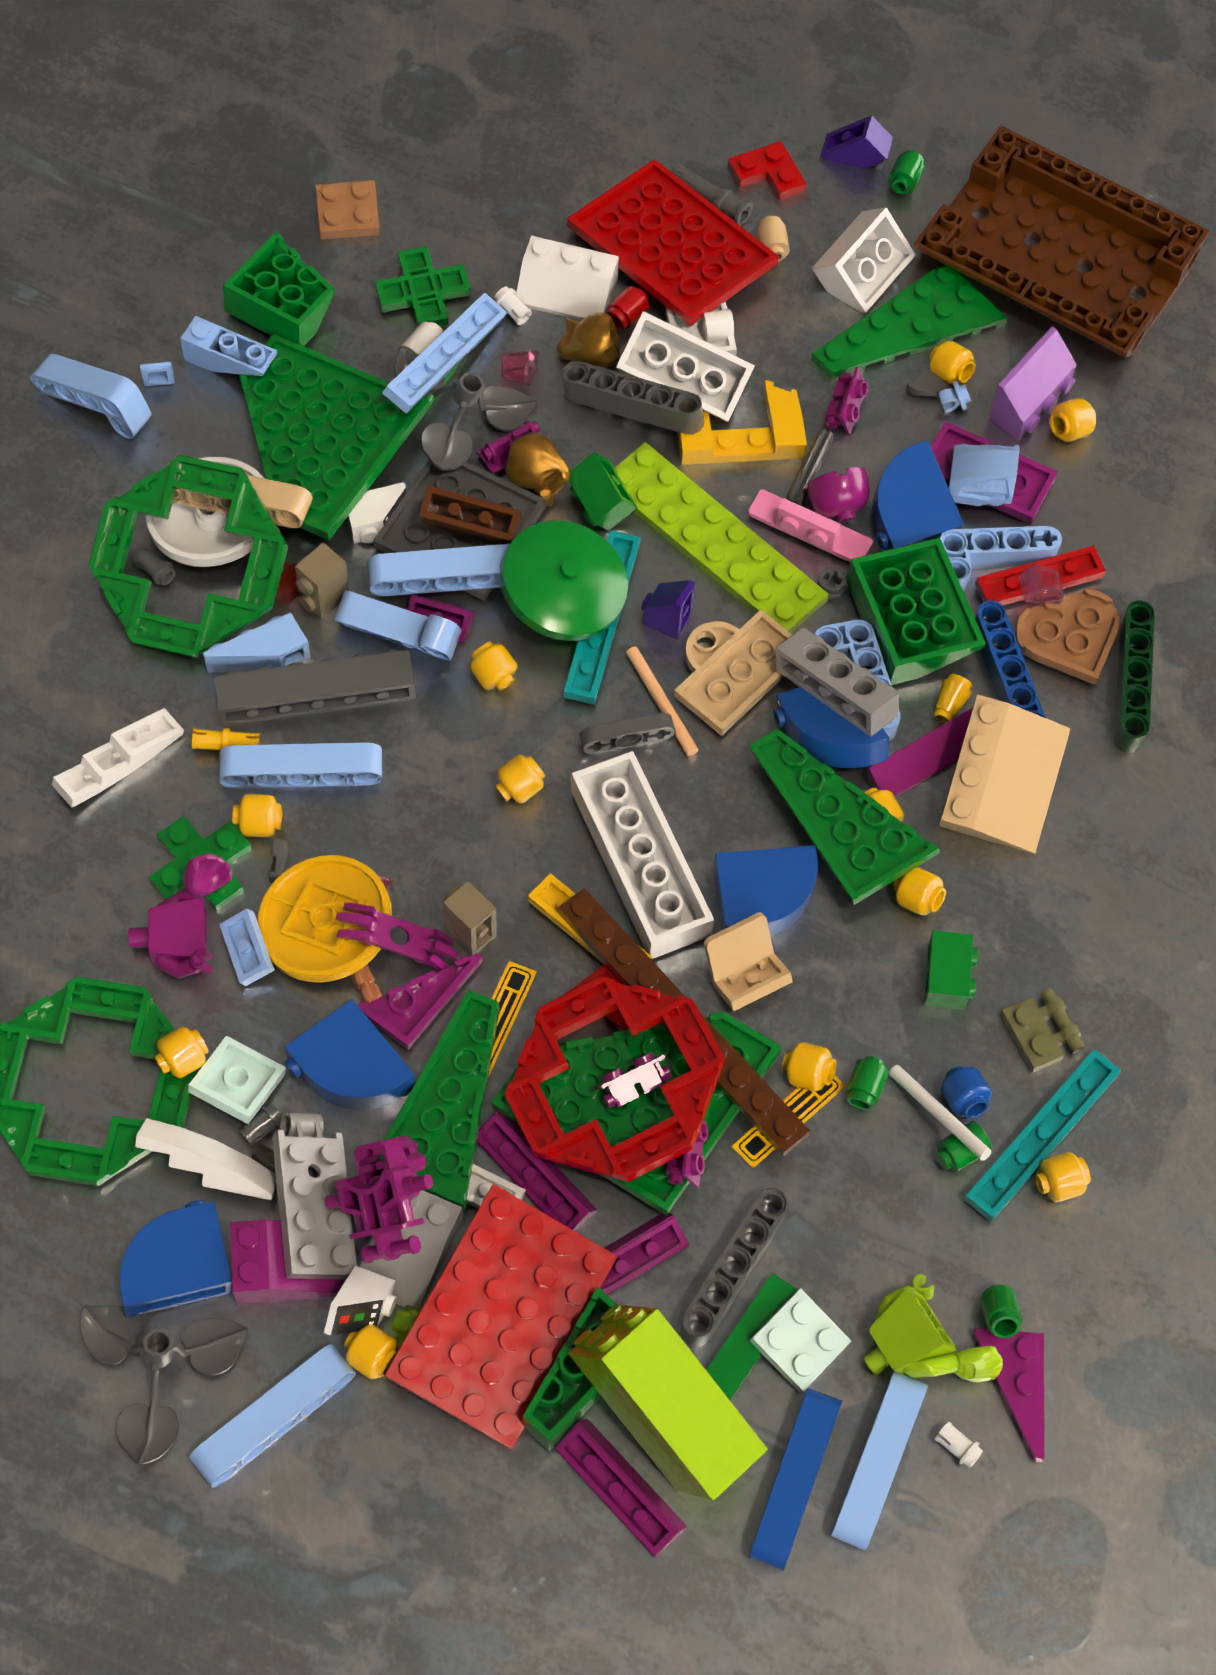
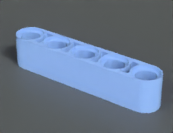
M510 544L374 555L367 562L370 592L376 596H396L501 587V564Z
M374 743L231 745L223 747L219 753V783L227 788L368 786L378 784L382 780V748Z
M333 1344L325 1346L201 1443L189 1456L190 1461L212 1488L219 1486L353 1379L356 1372Z
M893 1372L831 1537L866 1551L928 1384L907 1375Z

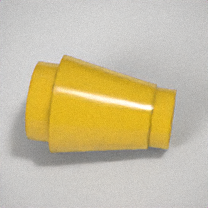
M949 674L947 679H943L933 717L944 724L954 719L972 695L970 690L972 683L957 674Z

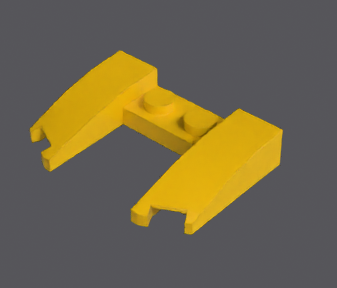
M764 381L769 427L711 430L709 413L703 410L705 423L701 431L696 434L678 432L681 465L805 458L807 442L797 390L792 389L790 392L775 387L772 381Z

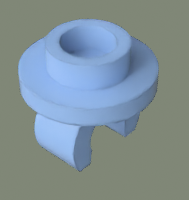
M957 380L953 382L955 389L949 388L938 393L945 412L953 411L959 405H961L963 411L967 410L965 403L971 402L965 384L959 386Z

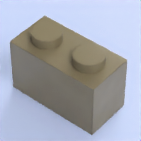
M323 542L295 565L296 585L298 586L299 593L298 601L306 611H313L322 619L341 602L344 590L349 591L346 561Z
M469 881L460 888L458 886L452 888L446 894L443 902L444 930L470 956H473L497 936L496 907Z

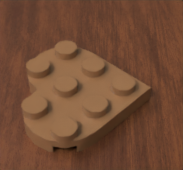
M1084 589L1083 593H1075L1071 596L1068 594L1060 605L1043 602L1042 606H1035L1031 609L1026 608L1018 618L1015 637L1021 653L1032 660L1096 685L1119 631L1121 614L1118 615L1117 609L1112 604L1113 600L1111 597L1101 591Z

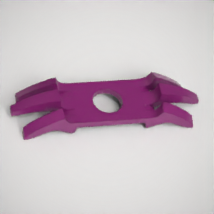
M344 903L343 910L353 913H337L336 915L337 920L365 929L339 930L337 938L356 940L367 946L374 945L415 959L416 963L432 966L438 971L448 968V965L435 954L427 955V952L440 954L453 960L459 959V954L451 948L454 946V940L439 929L424 928L381 913L373 906L355 903ZM399 927L406 932L407 942L405 945H397L391 940L390 932L392 928Z

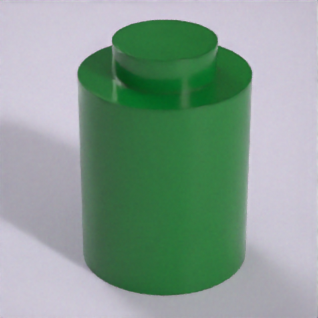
M971 1121L965 1125L990 1150L992 1149L988 1136L979 1124ZM950 1134L936 1144L938 1150L935 1152L936 1159L945 1170L950 1169L956 1173L979 1159L953 1134Z

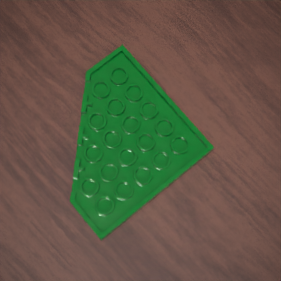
M273 334L265 345L277 350V354L263 376L240 375L265 476L269 480L297 485L308 490L313 500L300 528L330 540L430 409L429 399L423 397L406 414L382 394L389 382Z
M723 1011L709 1014V1017H706V1019L755 1072L763 1078L780 1054L781 1045ZM661 1025L649 1028L635 1036H632L629 1030L613 1032L612 1036L593 1039L592 1036L566 1041L565 1045H560L559 1047L570 1069L539 1085L564 1135L597 1119L610 1147H613L674 1116L660 1087L644 1094L639 1082L634 1084L639 1095L638 1098L619 1108L615 1106L608 1108L603 1098L604 1095L608 1094L606 1088L600 1090L596 1088L605 1083L602 1076L618 1068H621L623 1073L635 1068L634 1060L652 1052L654 1058L660 1055L665 1056L664 1059L658 1062L661 1067L666 1065L670 1070L672 1077L667 1079V1083L691 1070L673 1037ZM516 1068L491 1101L492 1108L501 1111L505 1116L518 1123L505 1096L510 1081H513L517 1071ZM717 1085L704 1117L708 1127V1138L704 1142L703 1147L704 1162L740 1111ZM667 1163L630 1182L602 1175L666 1216L690 1183L687 1179H683V1184L681 1185L669 1183V1177L666 1176Z

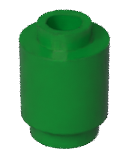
M907 150L898 156L888 176V184L896 193L911 194L914 192L925 169L922 155L916 151Z
M866 1056L865 1059H858L856 1061L846 1088V1093L848 1094L846 1101L850 1105L862 1110H872L874 1104L879 1103L889 1075V1070L884 1066L885 1063L881 1059Z
M994 1285L987 1288L980 1297L987 1328L998 1338H1010L1016 1335L1020 1330L1022 1315L1014 1290L1006 1285Z

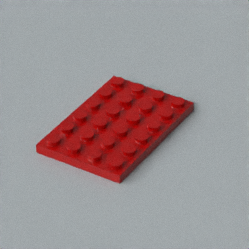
M655 159L567 218L568 228L598 252L619 256L618 268L689 326L703 318L705 312L713 311L778 264V255Z
M492 1184L385 1372L384 1377L512 1450L525 1427L522 1424L524 1413L546 1375L551 1370L559 1352L575 1328V1324L590 1302L597 1286L601 1288L618 1256L497 1185Z

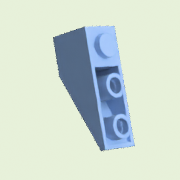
M197 316L194 317L180 338L184 360L210 372L263 376L277 354V350Z
M290 612L283 616H275L266 624L253 630H245L236 638L225 643H217L211 646L208 651L203 652V657L208 673L255 671L260 667L277 668L288 666L295 662L301 663L310 658V651L306 637Z

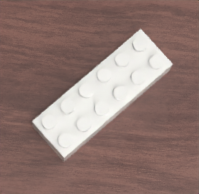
M631 751L572 773L571 793L645 951L653 959L711 936L714 918L634 752Z

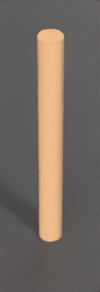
M636 646L631 647L626 651L628 658L661 713H668L672 716L676 731L674 735L686 755L692 756L696 754L699 750L639 649Z

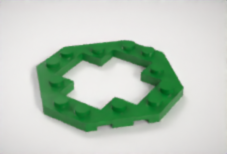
M179 455L169 462L170 465L156 474L154 472L131 486L132 489L120 497H114L104 504L88 566L103 588L104 595L115 614L119 616L131 642L197 658L203 652L208 651L211 646L222 642L273 609L288 545L244 470L234 466ZM176 489L232 501L224 531L254 539L239 599L236 600L208 593L200 624L144 612L152 582L148 579L123 574L138 513L168 520Z
M77 976L67 982L63 989L48 997L46 995L23 1010L24 1013L8 1023L4 1021L0 1024V1133L28 1175L100 1186L152 1152L151 1150L135 1147L136 1135L145 1122L144 1120L112 1116L105 1148L38 1138L46 1110L44 1104L13 1100L28 1040L63 1045L71 1013L136 1023L129 1048L130 1055L154 1059V1056L159 1053L157 1041L175 1029L164 1013L162 1014L145 987ZM198 1069L181 1079L174 1077L170 1071L163 1074L160 1070L148 1119L184 1128L192 1094L188 1092V1087L196 1076Z

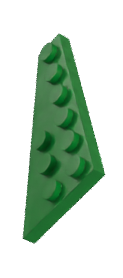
M942 263L812 353L811 360L833 380L839 378L844 373H854L855 367H859L860 371L865 370L867 365L879 361L887 363L893 361L895 356L905 353L909 355L935 348L945 341H953V338L966 334H970V336L977 335L982 332V329L992 326L996 328L1005 326L1008 318L957 270Z
M778 728L749 745L751 752L812 843L816 845V849L854 905L940 854L938 846L931 841H926L916 833L915 829L908 824H903L891 815L889 810L851 782L842 779L831 767L819 762L808 753V750Z
M467 990L384 1140L407 1135L416 1140L418 1143L417 1150L426 1156L425 1169L417 1171V1176L429 1174L433 1179L432 1188L423 1191L463 1207V1210L466 1208L500 1011L498 1001L471 990ZM379 1154L380 1160L384 1161V1154Z

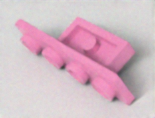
M764 489L759 491L748 510L750 517L848 562L853 558L866 556L873 544L871 538Z

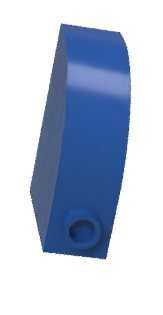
M928 440L906 448L892 459L881 476L873 498V518L878 532L876 533V539L880 549L887 551L937 539L945 531L962 529L964 523Z
M801 687L776 695L777 709L773 710L776 725L778 728L783 727L791 739L808 750V753L822 764L825 763L826 765L840 768H859L888 760L889 737L883 728L870 737Z
M816 845L716 853L713 868L722 930L758 912L763 913L767 918L770 935L781 932L795 923L807 909L813 895L818 873Z
M353 999L285 1046L287 1060L284 1063L289 1072L296 1079L301 1076L318 1096L327 1102L343 1108L369 1110L390 1105L410 1093L416 1083L414 1073Z
M197 1200L186 1204L185 1208L165 1213L144 1226L133 1238L123 1257L120 1270V1289L126 1318L233 1293L232 1277L214 1201L206 1203L204 1200Z

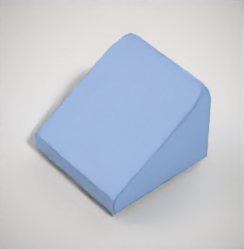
M172 362L140 365L145 387L175 384Z

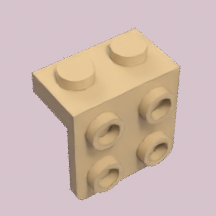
M761 912L709 936L704 941L714 989L733 1012L793 982L791 972L774 954L767 918Z

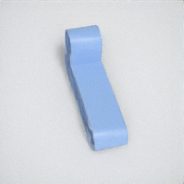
M48 354L30 376L33 385L42 393L105 414L114 430L127 439H133L152 415L139 388L130 379L57 354Z
M1051 526L952 529L945 531L940 536L957 577H959L958 580L964 593L968 586L971 570L1013 568L1057 556L1062 542L1060 532Z
M344 590L334 618L335 623L448 661L452 659L462 631L455 622L432 614L427 617Z
M851 620L825 625L816 630L814 635L820 636L828 645L837 651L843 652L860 667L864 665L871 667L872 669L867 670L883 683L891 685L874 629L867 621ZM853 638L861 639L863 642L854 641ZM899 708L898 717L883 727L889 737V742L895 738L901 718Z

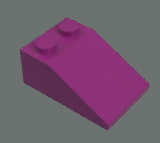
M264 1219L230 1222L232 1286L237 1305L335 1297L343 1286L344 1279L286 1278L280 1220Z

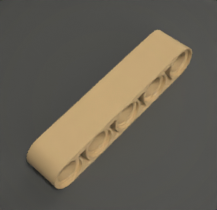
M247 475L276 525L288 528H300L313 500L308 490L293 484ZM176 489L173 503L227 515L229 514L232 502Z

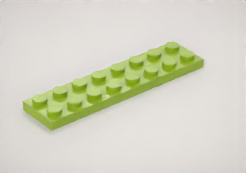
M646 442L614 468L637 506L633 512L754 614L759 610H763L787 631L793 633L828 601L829 594Z

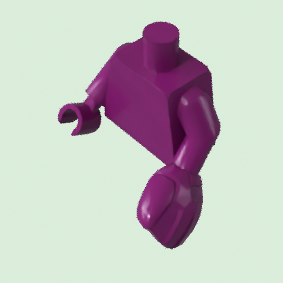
M213 854L192 858L184 871L183 881L185 887L159 903L157 907L149 909L148 927L129 928V947H148L152 965L157 966L159 970L177 979L197 974L200 971L210 974L213 968L207 964V961L214 959L215 955L207 951V911L204 898L200 897L213 893L232 880V873L228 863L221 857H216Z

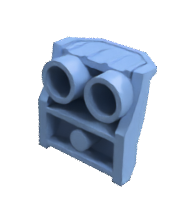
M954 445L949 491L954 502L974 506L1011 504L1017 477L1019 445L1013 447L1002 445Z

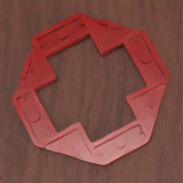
M600 976L539 1007L534 1019L535 1026L530 1038L526 1039L517 1062V1071L505 1092L509 1105L535 1157L630 1182L693 1150L725 1062L722 1051L693 999L683 996L676 998L661 994L659 990L635 984L632 987L616 983L615 979ZM618 1009L632 1036L664 1021L691 1071L660 1086L674 1116L610 1147L597 1119L564 1135L539 1084L570 1069L556 1040Z

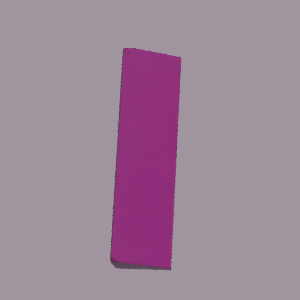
M973 708L890 755L887 761L870 767L866 776L868 783L872 788L891 791L896 798L957 762Z
M495 1111L480 1127L477 1142L519 1187L526 1190V1195L543 1213L574 1231L597 1211L595 1206L552 1161L535 1157L521 1127L515 1121L505 1116L501 1111Z
M661 1213L604 1248L618 1256L600 1288L607 1295L689 1246L674 1214L668 1213L666 1216Z
M588 1419L578 1421L554 1447L654 1557L658 1556L687 1528L686 1524Z

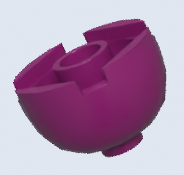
M846 468L848 474L839 475L837 471H832L808 482L806 491L813 509L828 519H837L838 523L854 520L856 518L855 513L862 510L869 500L870 486L865 468Z

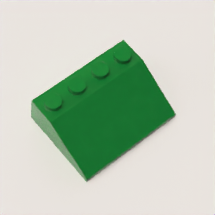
M941 538L851 559L846 575L847 585L861 619L871 624L874 629L891 685L919 679L986 646Z

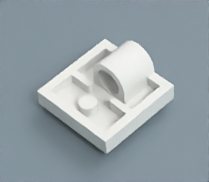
M726 301L713 311L705 312L703 318L691 326L666 307L665 316L667 323L734 356L737 355L733 315L731 310L727 309Z

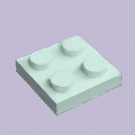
M225 1036L190 1082L188 1092L249 1124L285 1076L286 1067Z
M802 1289L797 1290L749 1340L799 1393L804 1392L851 1342Z

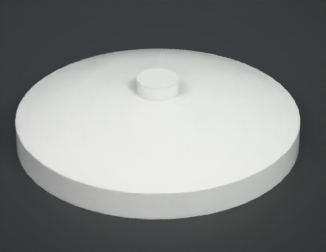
M226 457L199 458L238 467L244 470L246 475L264 478L253 467L239 460ZM172 503L168 520L145 515L147 527L154 544L166 556L179 563L198 567L219 566L233 562L251 552L254 539L224 531L228 518L227 514Z

